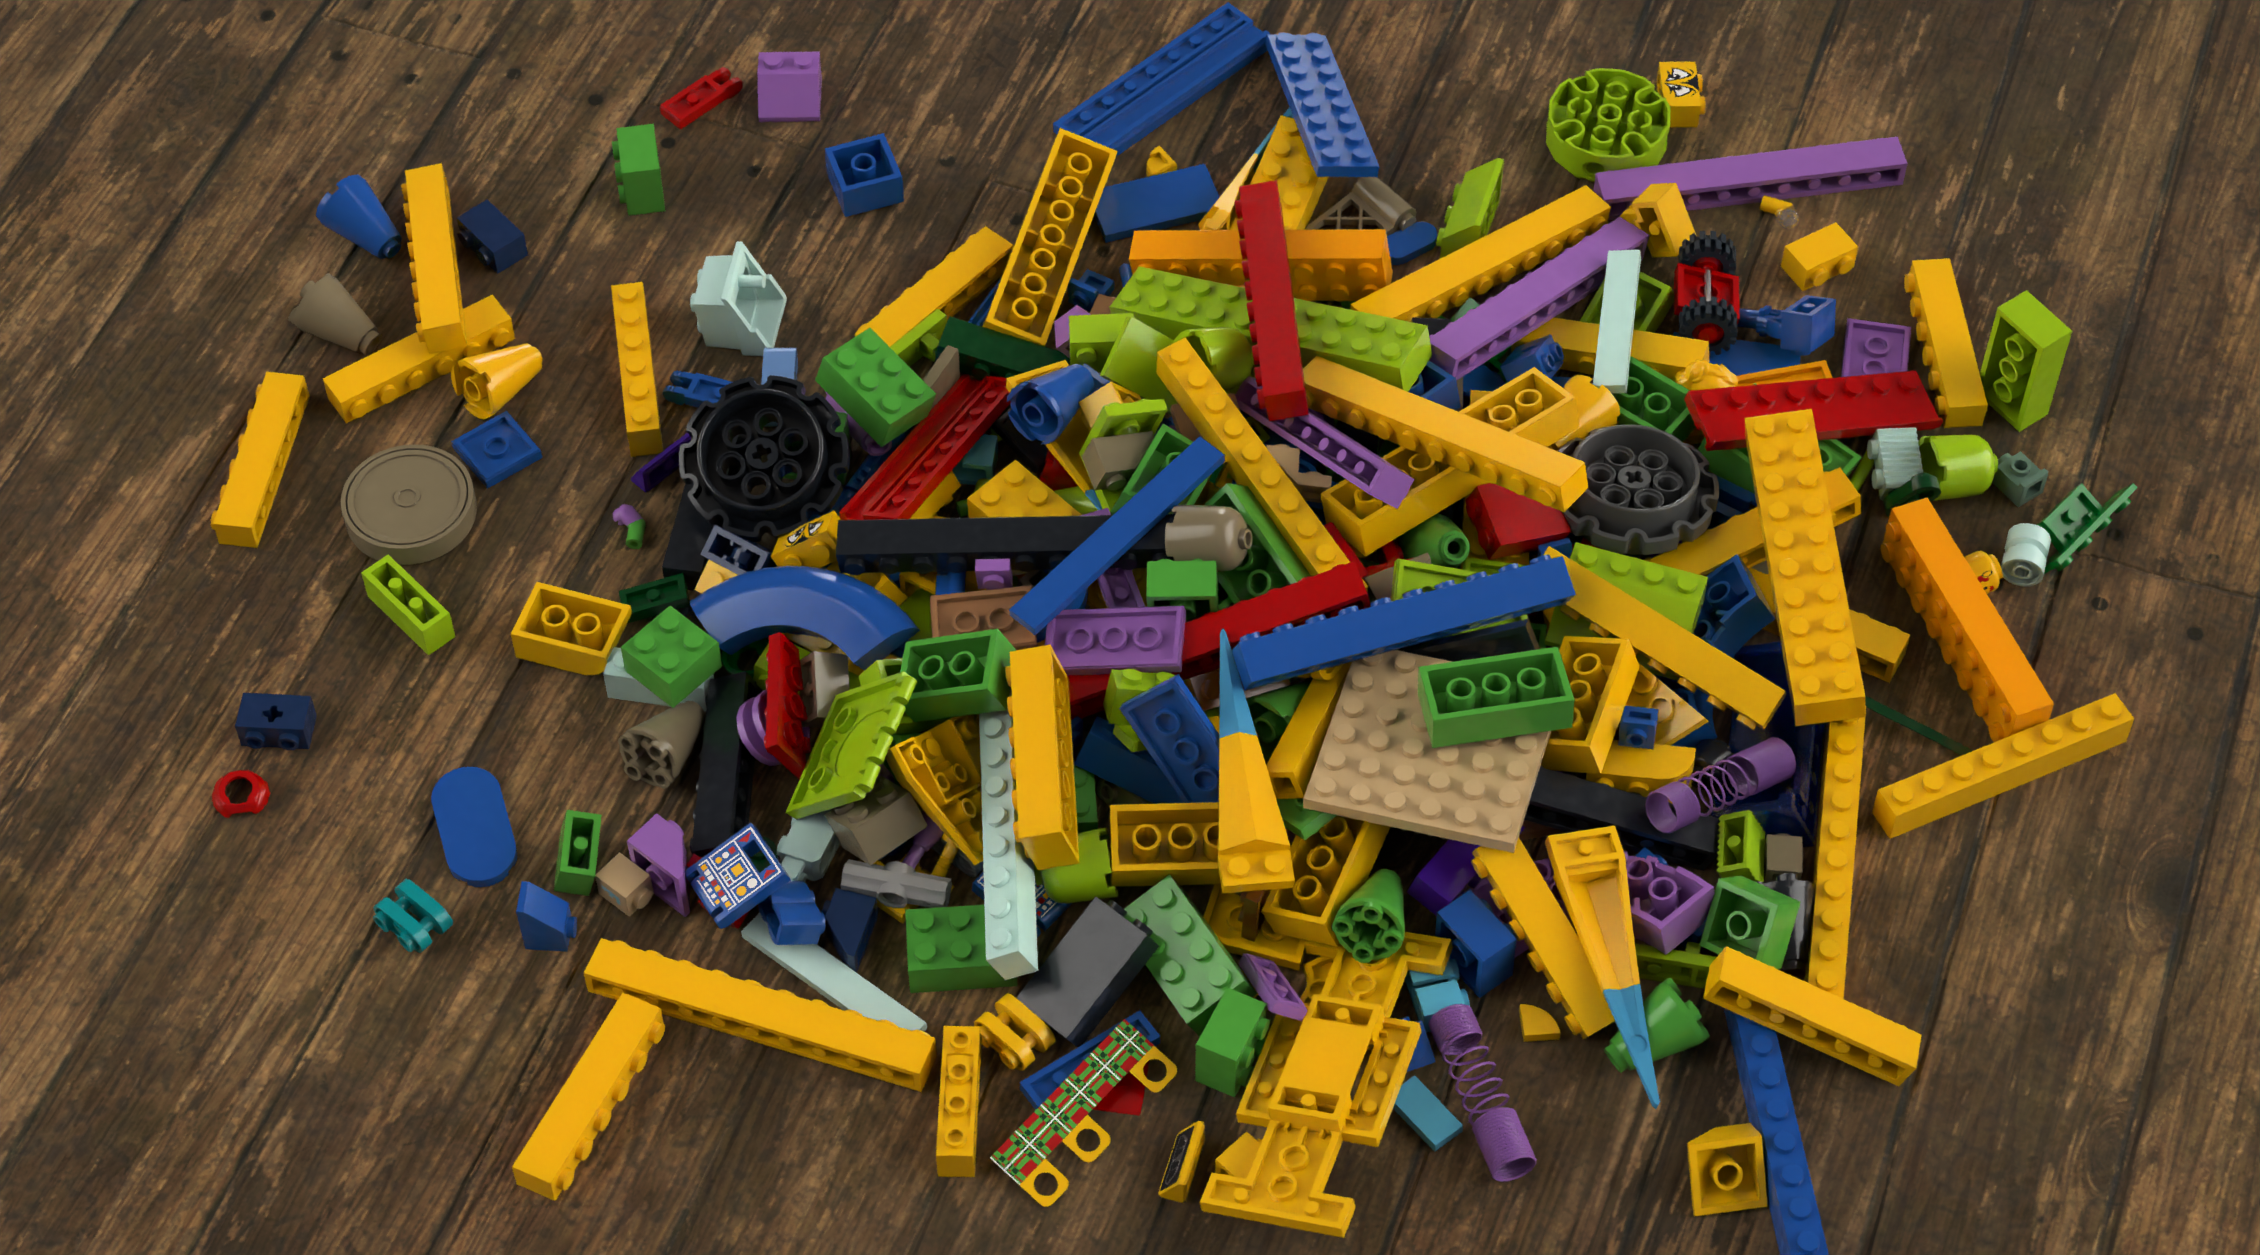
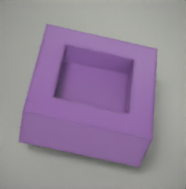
M975 559L978 589L990 590L1013 586L1010 559Z

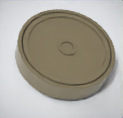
M414 444L396 446L380 451L357 466L343 487L341 511L350 539L364 554L378 561L389 554L399 565H411L436 559L460 544L474 524L477 513V501L471 476L460 460L442 449Z

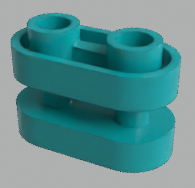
M405 879L395 887L394 891L399 898L396 902L388 897H384L373 907L375 912L373 919L383 931L388 932L391 930L396 934L399 943L409 952L415 950L418 953H422L432 944V939L428 933L430 930L433 929L436 933L442 935L453 925L451 916L443 906L409 879ZM410 910L414 915H416L420 919V921L418 922L417 920H415L406 911Z

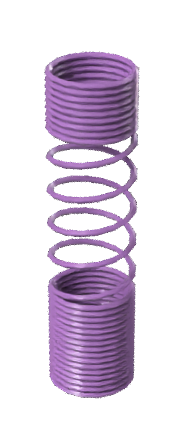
M1771 737L1728 757L1727 760H1721L1715 763V765L1703 768L1702 771L1692 773L1689 777H1683L1678 781L1650 792L1646 798L1645 805L1647 816L1657 830L1670 834L1698 821L1700 816H1709L1712 810L1720 811L1724 805L1731 806L1735 804L1737 799L1744 800L1748 796L1757 794L1791 778L1796 768L1795 756L1785 741ZM1724 763L1723 768L1719 767L1718 765ZM1711 769V774L1705 771ZM1715 769L1722 771L1724 785L1734 797L1733 801L1725 802L1724 789L1713 776ZM1725 773L1735 788V794L1731 792L1726 783ZM1703 774L1710 777L1713 794L1722 803L1718 808L1713 807L1711 793L1701 782ZM1713 779L1722 791L1723 800L1715 792ZM1690 780L1698 783V792L1701 800L1710 808L1705 814L1700 813L1701 807L1698 798L1688 786ZM1700 785L1704 787L1709 795L1710 805L1704 800ZM1738 792L1743 794L1744 796H1738ZM1668 798L1672 802L1676 810L1677 817L1672 813L1670 809V806L1668 804Z
M1465 1004L1447 1006L1436 1012L1429 1020L1431 1033L1434 1036L1439 1051L1442 1053V1059L1446 1063L1451 1064L1449 1075L1457 1080L1455 1084L1457 1093L1464 1096L1462 1099L1463 1108L1471 1112L1469 1123L1472 1125L1473 1133L1492 1178L1501 1182L1518 1179L1533 1169L1537 1159L1516 1114L1517 1112L1508 1107L1500 1108L1508 1102L1510 1097L1508 1094L1499 1093L1489 1096L1479 1102L1473 1109H1469L1465 1105L1466 1097H1479L1492 1093L1502 1085L1503 1080L1499 1077L1487 1078L1472 1086L1466 1094L1459 1090L1460 1081H1473L1483 1078L1495 1069L1496 1064L1490 1061L1481 1062L1464 1071L1459 1078L1453 1075V1065L1462 1066L1477 1062L1488 1054L1489 1048L1482 1045L1476 1046L1482 1039L1483 1033L1472 1008ZM1481 1048L1486 1050L1484 1054L1476 1059L1467 1062H1456L1460 1057L1473 1050ZM1459 1054L1452 1062L1448 1061L1445 1055ZM1487 1064L1493 1066L1482 1075L1463 1078L1477 1067ZM1499 1081L1496 1087L1488 1091L1470 1094L1475 1088L1486 1082ZM1506 1097L1497 1106L1476 1110L1479 1106L1493 1098ZM1473 1113H1484L1475 1122L1472 1121Z

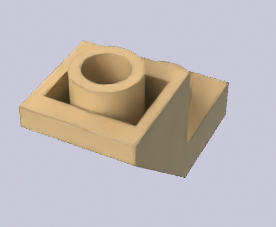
M1286 444L1266 445L1268 451L1304 500L1322 503L1320 494L1331 488L1332 476L1323 475L1316 471L1298 472L1299 448H1291Z

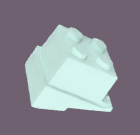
M736 242L733 255L706 256L703 269H699L697 274L698 286L696 293H692L690 299L691 311L695 312L697 317L698 332L702 333L706 346L741 349L742 355L763 356L764 348H774L787 300L786 294L773 276L763 271L743 242Z

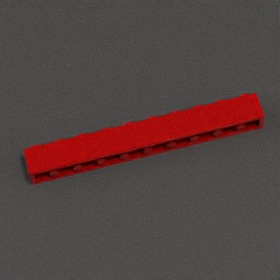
M1277 180L1240 186V200H1235L1237 218L1243 219L1237 220L1242 260L1248 259L1242 261L1244 279L1250 280L1244 282L1247 301H1252L1247 303L1249 321L1255 322L1249 324L1252 344L1257 343V345H1252L1253 359L1255 365L1260 364V366L1254 367L1257 387L1263 386V388L1257 389L1260 409L1266 408L1269 421L1309 415L1282 204Z
M1355 561L1337 565L1326 572L1304 577L1296 583L1282 588L1271 589L1266 594L1249 600L1239 601L1233 606L1216 612L1206 613L1200 618L1186 622L1182 653V672L1169 673L1173 675L1179 674L1184 681L1220 668V632L1222 628L1226 631L1231 650H1233L1240 642L1239 638L1250 633L1260 632V635L1264 636L1272 634V629L1280 625L1292 623L1293 627L1305 625V620L1317 615L1324 614L1326 619L1338 616V611L1351 606H1358L1359 610L1371 607L1368 593ZM1110 674L1067 675L1069 678L1071 720L1076 716L1084 718L1104 710L1103 702Z

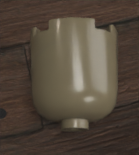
M1177 505L1172 509V512L1175 514L1173 523H1166L1167 557H1173L1174 561H1192L1194 559L1216 561L1217 572L1231 571L1242 563L1247 550L1252 545V533L1247 528L1243 516L1237 510L1230 507Z

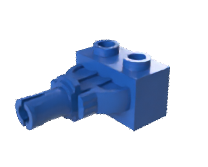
M1805 295L1785 310H1775L1769 305L1759 310L1740 308V320L1737 327L1756 329V332L1761 337L1769 335L1773 338L1781 339L1780 349L1792 350L1794 355H1809L1834 337L1836 299Z

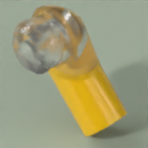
M1763 196L1760 210L1774 214L1780 225L1786 229L1794 228L1798 224L1799 215L1792 203Z

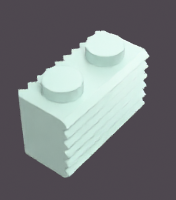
M1916 427L1876 429L1872 439L1868 440V458L1874 459L1875 469L1872 471V486L1874 489L1879 490L1880 500L1882 501L1890 491L1901 487L1911 480L1912 476L1923 473Z

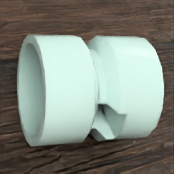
M2020 523L2009 529L2005 553L2001 562L2003 578L2006 581L2018 586H2033L2042 581L2051 543L2050 534L2044 528L2035 524Z

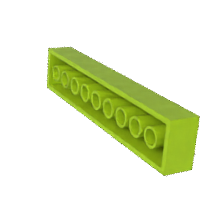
M1139 266L1109 307L1111 314L1134 313L1135 319L1172 340H1175L1179 333L1188 329L1228 327L1239 330L1248 338L1251 346L1257 345V343L1252 344L1249 324L1255 323L1249 321L1247 303L1252 301H1247L1245 288ZM1294 298L1303 368L1316 356H1320L1409 392L1432 356L1428 325Z

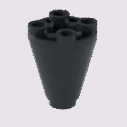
M1796 873L1780 874L1776 876V881L1768 883L1755 881L1801 902L1782 968L1778 970L1791 976L1803 974L1805 972V964L1808 962L1815 897L1814 886L1810 881L1798 880Z

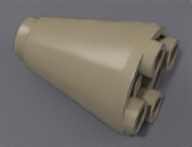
M327 273L316 283L310 280L305 284L300 292V296L303 297L301 302L292 310L288 317L292 324L301 331L356 353L362 352L365 355H369L376 349L382 335L377 332V327L336 277Z
M686 701L628 729L618 739L620 753L625 762V773L633 780L638 781L641 779L653 786H659L663 789L668 788L681 772L702 730V725L706 719L703 708L694 701Z

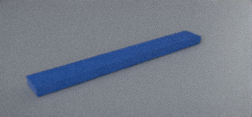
M1199 436L1009 609L1010 616L1032 634L1036 635L1172 511L1173 507L1177 506L1225 462V455Z

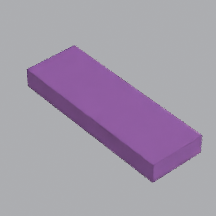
M1243 953L1239 966L1264 1003H1267L1270 1012L1303 1021L1307 1009L1275 962Z

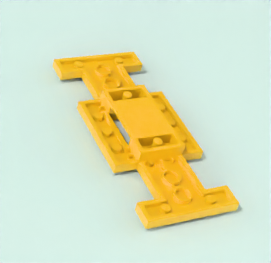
M1405 932L1402 946L1397 952L1388 958L1371 960L1369 963L1356 961L1352 953L1348 952L1340 943L1336 947L1306 940L1305 949L1307 954L1335 958L1321 994H1313L1310 1004L1303 1003L1307 1009L1303 1021L1276 1014L1236 1112L1239 1123L1267 1127V1130L1247 1179L1211 1173L1200 1200L1202 1211L1330 1236L1345 1237L1355 1210L1354 1199L1326 1194L1323 1191L1343 1141L1372 1147L1379 1146L1422 1032L1420 1022L1390 1018L1408 970L1443 976L1453 949L1451 939ZM1373 1047L1353 1101H1351L1350 1092L1366 1050Z

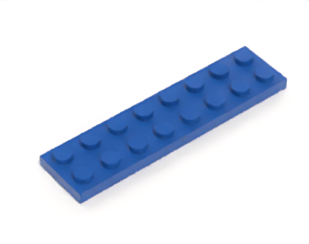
M1289 33L1267 34L1266 47L1316 176L1378 177L1379 164L1326 36L1317 33H1309L1307 35H1292Z

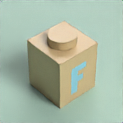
M620 852L595 875L599 894L629 917L638 908L645 907L654 894L650 874Z

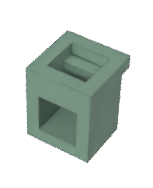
M2021 451L2014 456L2006 453L1998 459V470L1994 475L1992 483L2019 508L2043 493L2049 472L2045 468L2040 470Z

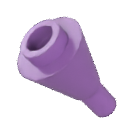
M923 809L921 814L928 826L914 835L913 845L902 863H906L914 869L925 851L927 852L933 847L944 833Z

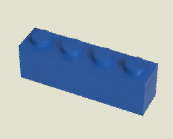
M1097 716L1081 746L1074 765L1154 804L1183 803L1148 750L1131 752L1113 734L1115 724H1108V720Z

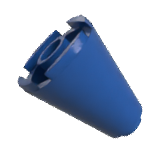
M358 174L350 175L335 184L339 189L333 195L327 192L317 207L316 217L320 220L321 224L379 259L395 256L401 249L402 237L368 182Z
M1072 364L1016 385L1007 396V402L1010 401L1011 410L1008 414L1015 428L1030 441L1035 439L1044 441L1041 444L1047 445L1058 439L1080 409L1079 402L1089 396L1094 388L1091 372L1080 364Z

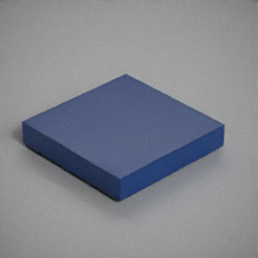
M507 411L451 441L453 449L487 489L543 458L539 447Z

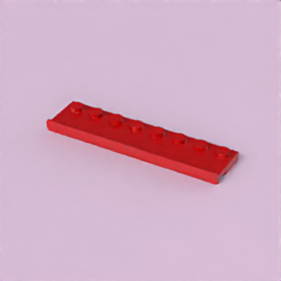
M1916 370L1688 391L1684 397L1697 430H1702L1706 439V451L1747 448L1745 418L1812 409L1818 441L1874 435L1876 429L1916 427L1917 431L1933 430L1940 428L1943 423V419L1938 417Z
M963 374L931 409L928 417L923 419L841 509L839 518L841 520L910 519L1009 406L1010 401L1007 402L1009 394L1006 388L1007 378L985 376L982 381L970 380L969 374Z

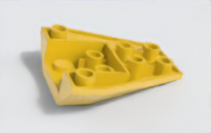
M970 715L953 717L916 737L913 736L889 748L885 758L899 785L911 793L914 801L964 855L976 865L983 861L980 733L978 725Z

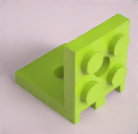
M1141 399L1137 402L1122 404L1114 402L1103 406L1079 452L1081 459L1092 438L1152 431L1154 435L1168 410L1164 399ZM1125 487L1115 491L1108 489L1095 490L1102 509L1108 508L1111 512Z

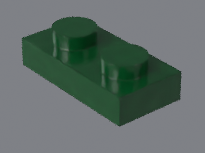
M683 573L619 591L620 603L631 605L632 614L628 623L659 615L669 606L676 610L691 606L687 581Z

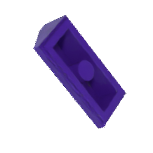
M686 433L639 469L631 477V481L646 493L679 468L680 445L691 441L689 434Z

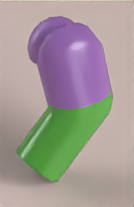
M622 504L614 510L613 520L615 522L618 521V525H626L628 527L627 547L639 549L642 547L646 522L633 506Z

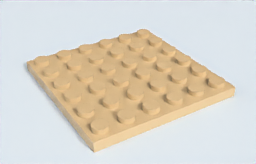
M1398 650L1352 661L1304 795L1303 808L1514 853L1551 731L1432 748L1418 698V667L1452 661Z

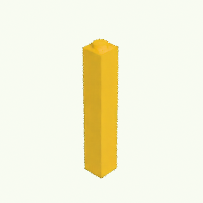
M1352 662L1345 663L1331 680L1312 679L1266 764L1276 799L1304 798Z

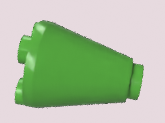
M1438 513L1399 536L1398 546L1402 548L1404 559L1415 558L1428 552L1433 565L1457 568L1468 557L1470 551V543L1461 529L1449 517Z
M1381 869L1371 875L1340 906L1332 924V930L1339 943L1348 952L1352 953L1353 958L1360 963H1369L1371 960L1390 957L1400 949L1405 937L1403 886L1399 875L1390 869Z
M1670 977L1657 985L1643 1001L1653 1062L1698 1046L1710 1037L1704 1025L1699 1021L1702 1018L1699 1010L1691 1000L1685 1003L1679 997L1682 995L1681 991ZM1618 1030L1609 1041L1610 1045L1604 1048V1051L1614 1067L1621 1073L1626 1069L1633 1070L1636 1068Z

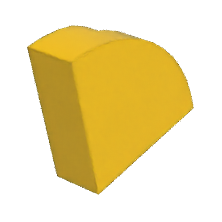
M1160 145L1151 151L1146 165L1147 177L1177 170V163Z
M1519 1005L1524 1042L1560 1039L1559 1026L1548 1012L1533 1005Z

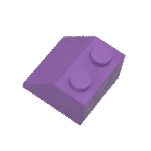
M759 52L757 73L759 122L820 121L822 86L820 52Z
M656 813L627 840L630 859L650 874L654 894L686 917L690 913L689 881L685 877L688 862L683 840L684 833L676 822L672 820L666 821Z

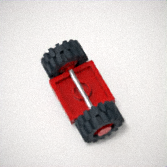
M1699 231V237L1695 233L1689 235V240L1685 238L1682 246L1679 248V263L1674 271V315L1679 316V337L1709 341V356L1711 351H1715V354L1719 355L1721 354V348L1728 351L1730 344H1735L1737 324L1740 320L1739 276H1735L1736 247L1733 246V241L1730 238L1726 240V235L1723 233L1716 237V231H1710V235H1705V231Z

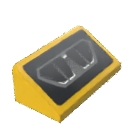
M1197 1121L1177 1134L1159 1189L1160 1197L1181 1203L1186 1201L1205 1142L1204 1122Z

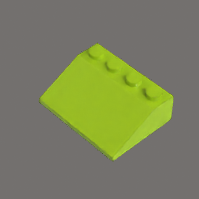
M1575 543L1570 559L1692 634L1694 633L1705 600L1708 577L1593 546ZM1560 605L1554 608L1545 645L1560 649L1564 636H1600L1589 629L1591 623L1582 617L1575 621L1560 611L1562 607ZM1638 653L1636 655L1638 662L1652 674L1678 680V677L1669 671L1662 675L1647 665L1650 659Z

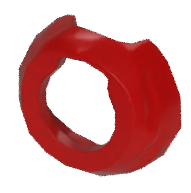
M250 770L231 771L216 782L212 793V802L215 809L226 818H230L235 813L253 812V814H258L268 803L270 790L268 783L261 776ZM236 779H246L252 784V792L248 796L247 801L240 804H232L225 794L227 785Z

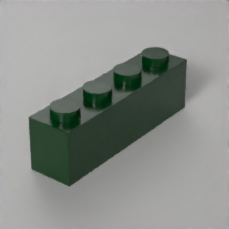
M950 316L939 341L935 359L936 362L948 345L955 347L959 352L960 372L969 374L978 380H983L985 376L1009 378L1066 360L1070 365V358L1060 351Z

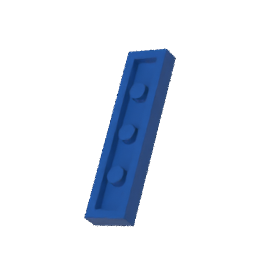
M1140 1010L1126 1018L1154 1046L1160 1044V1035ZM1121 1022L1019 1082L1021 1092L1035 1110Z

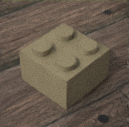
M883 776L877 777L872 791L867 792L864 799L833 808L824 814L842 848L869 865H872L928 826L911 793Z

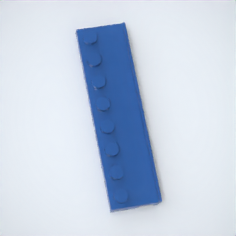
M1227 2L1053 123V132L1058 134L1060 128L1118 151L1117 157L1267 51V34L1270 33L1267 30L1264 32L1253 25L1252 19Z

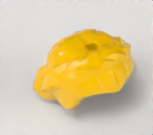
M1697 359L1695 362L1690 363L1685 371L1677 375L1675 379L1676 383L1690 391L1738 386L1736 375L1730 372L1723 364L1720 366L1712 364L1705 359Z

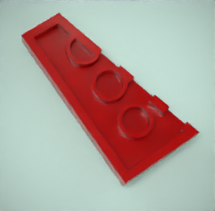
M778 632L769 636V647L766 653L768 678L765 682L767 707L764 711L766 718L764 746L770 755H773L800 780L806 766L805 754L811 752L810 738L804 737L802 730V721L807 720L806 707L798 695L799 691L804 690L799 649L785 635Z

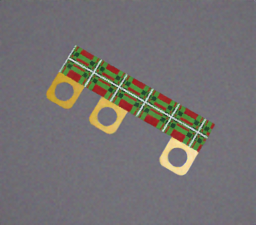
M1124 1019L996 1150L990 1159L1040 1205L1045 1207L1051 1206L1067 1190L1069 1183L1067 1178L1045 1158L1063 1142L1083 1161H1094L1109 1146L1111 1138L1102 1127L1088 1116V1113L1128 1072L1135 1076L1150 1091L1159 1092L1175 1077L1177 1067ZM1156 1059L1164 1063L1167 1073L1163 1080L1152 1082L1145 1077L1143 1068L1149 1060ZM1092 1129L1097 1132L1100 1137V1144L1096 1150L1086 1152L1079 1148L1076 1138L1080 1131ZM1050 1173L1057 1179L1058 1187L1054 1194L1043 1196L1035 1190L1034 1181L1039 1174Z

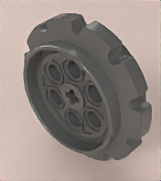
M1615 425L1592 430L1585 439L1577 437L1568 441L1558 450V452L1585 462L1588 489L1562 513L1568 522L1571 533L1575 536H1583L1596 547L1631 555L1664 553L1677 549L1680 540L1693 542L1711 524L1712 514L1716 512L1719 498L1717 476L1708 473L1710 463L1701 452L1689 443H1683L1672 434L1643 425Z

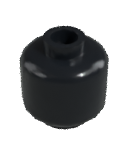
M1703 739L1695 746L1693 773L1702 771L1703 768L1709 765H1715V763L1721 760H1727L1728 757L1733 755L1730 746L1721 740ZM1722 763V764H1720V765H1718V766L1721 767V768H1723L1724 763ZM1709 769V770H1707V771H1705V772L1711 774V769ZM1715 769L1713 776L1723 785L1722 771ZM1725 773V780H1727L1728 775ZM1703 774L1701 782L1708 790H1712L1710 777ZM1713 779V786L1716 790L1719 788V785ZM1692 780V785L1698 788V783Z

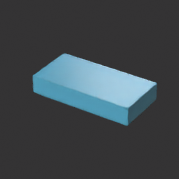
M1415 1075L1401 1085L1393 1109L1434 1152L1463 1131V1125Z

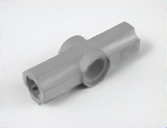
M848 859L844 865L841 880V889L876 897L879 902L892 908H904L907 904L929 908L948 907L952 887L951 878L919 873L910 865L896 861L888 862L886 866L876 864L869 865L865 862Z

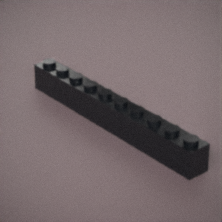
M1167 514L1109 568L1133 570L1135 568H1147V561H1158L1160 559L1174 561L1173 557H1167L1165 528L1166 523H1173L1175 514ZM1112 515L838 520L836 558L840 573L860 575L862 573L895 574L897 572L927 574L940 571L962 573L965 571H975V559H1010L1011 569L1021 572L1053 570Z

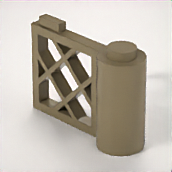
M1361 177L1354 185L1352 192L1307 225L1305 230H1319L1324 225H1337L1336 230H1341V225H1359L1358 229H1363V225H1376L1380 229H1386V234L1389 236L1399 230L1403 231L1416 223L1417 212L1415 208L1378 177ZM1351 204L1360 211L1359 217H1342V211Z

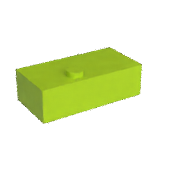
M2027 290L1997 308L1980 371L1987 403L2019 432L2048 415L2072 334V330Z

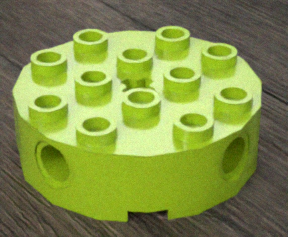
M1597 68L1585 71V76L1577 77L1573 80L1569 78L1559 84L1550 98L1546 126V144L1554 160L1573 174V176L1595 182V175L1598 172L1656 166L1667 150L1671 107L1666 98H1662L1654 90L1655 85L1645 77L1622 69Z

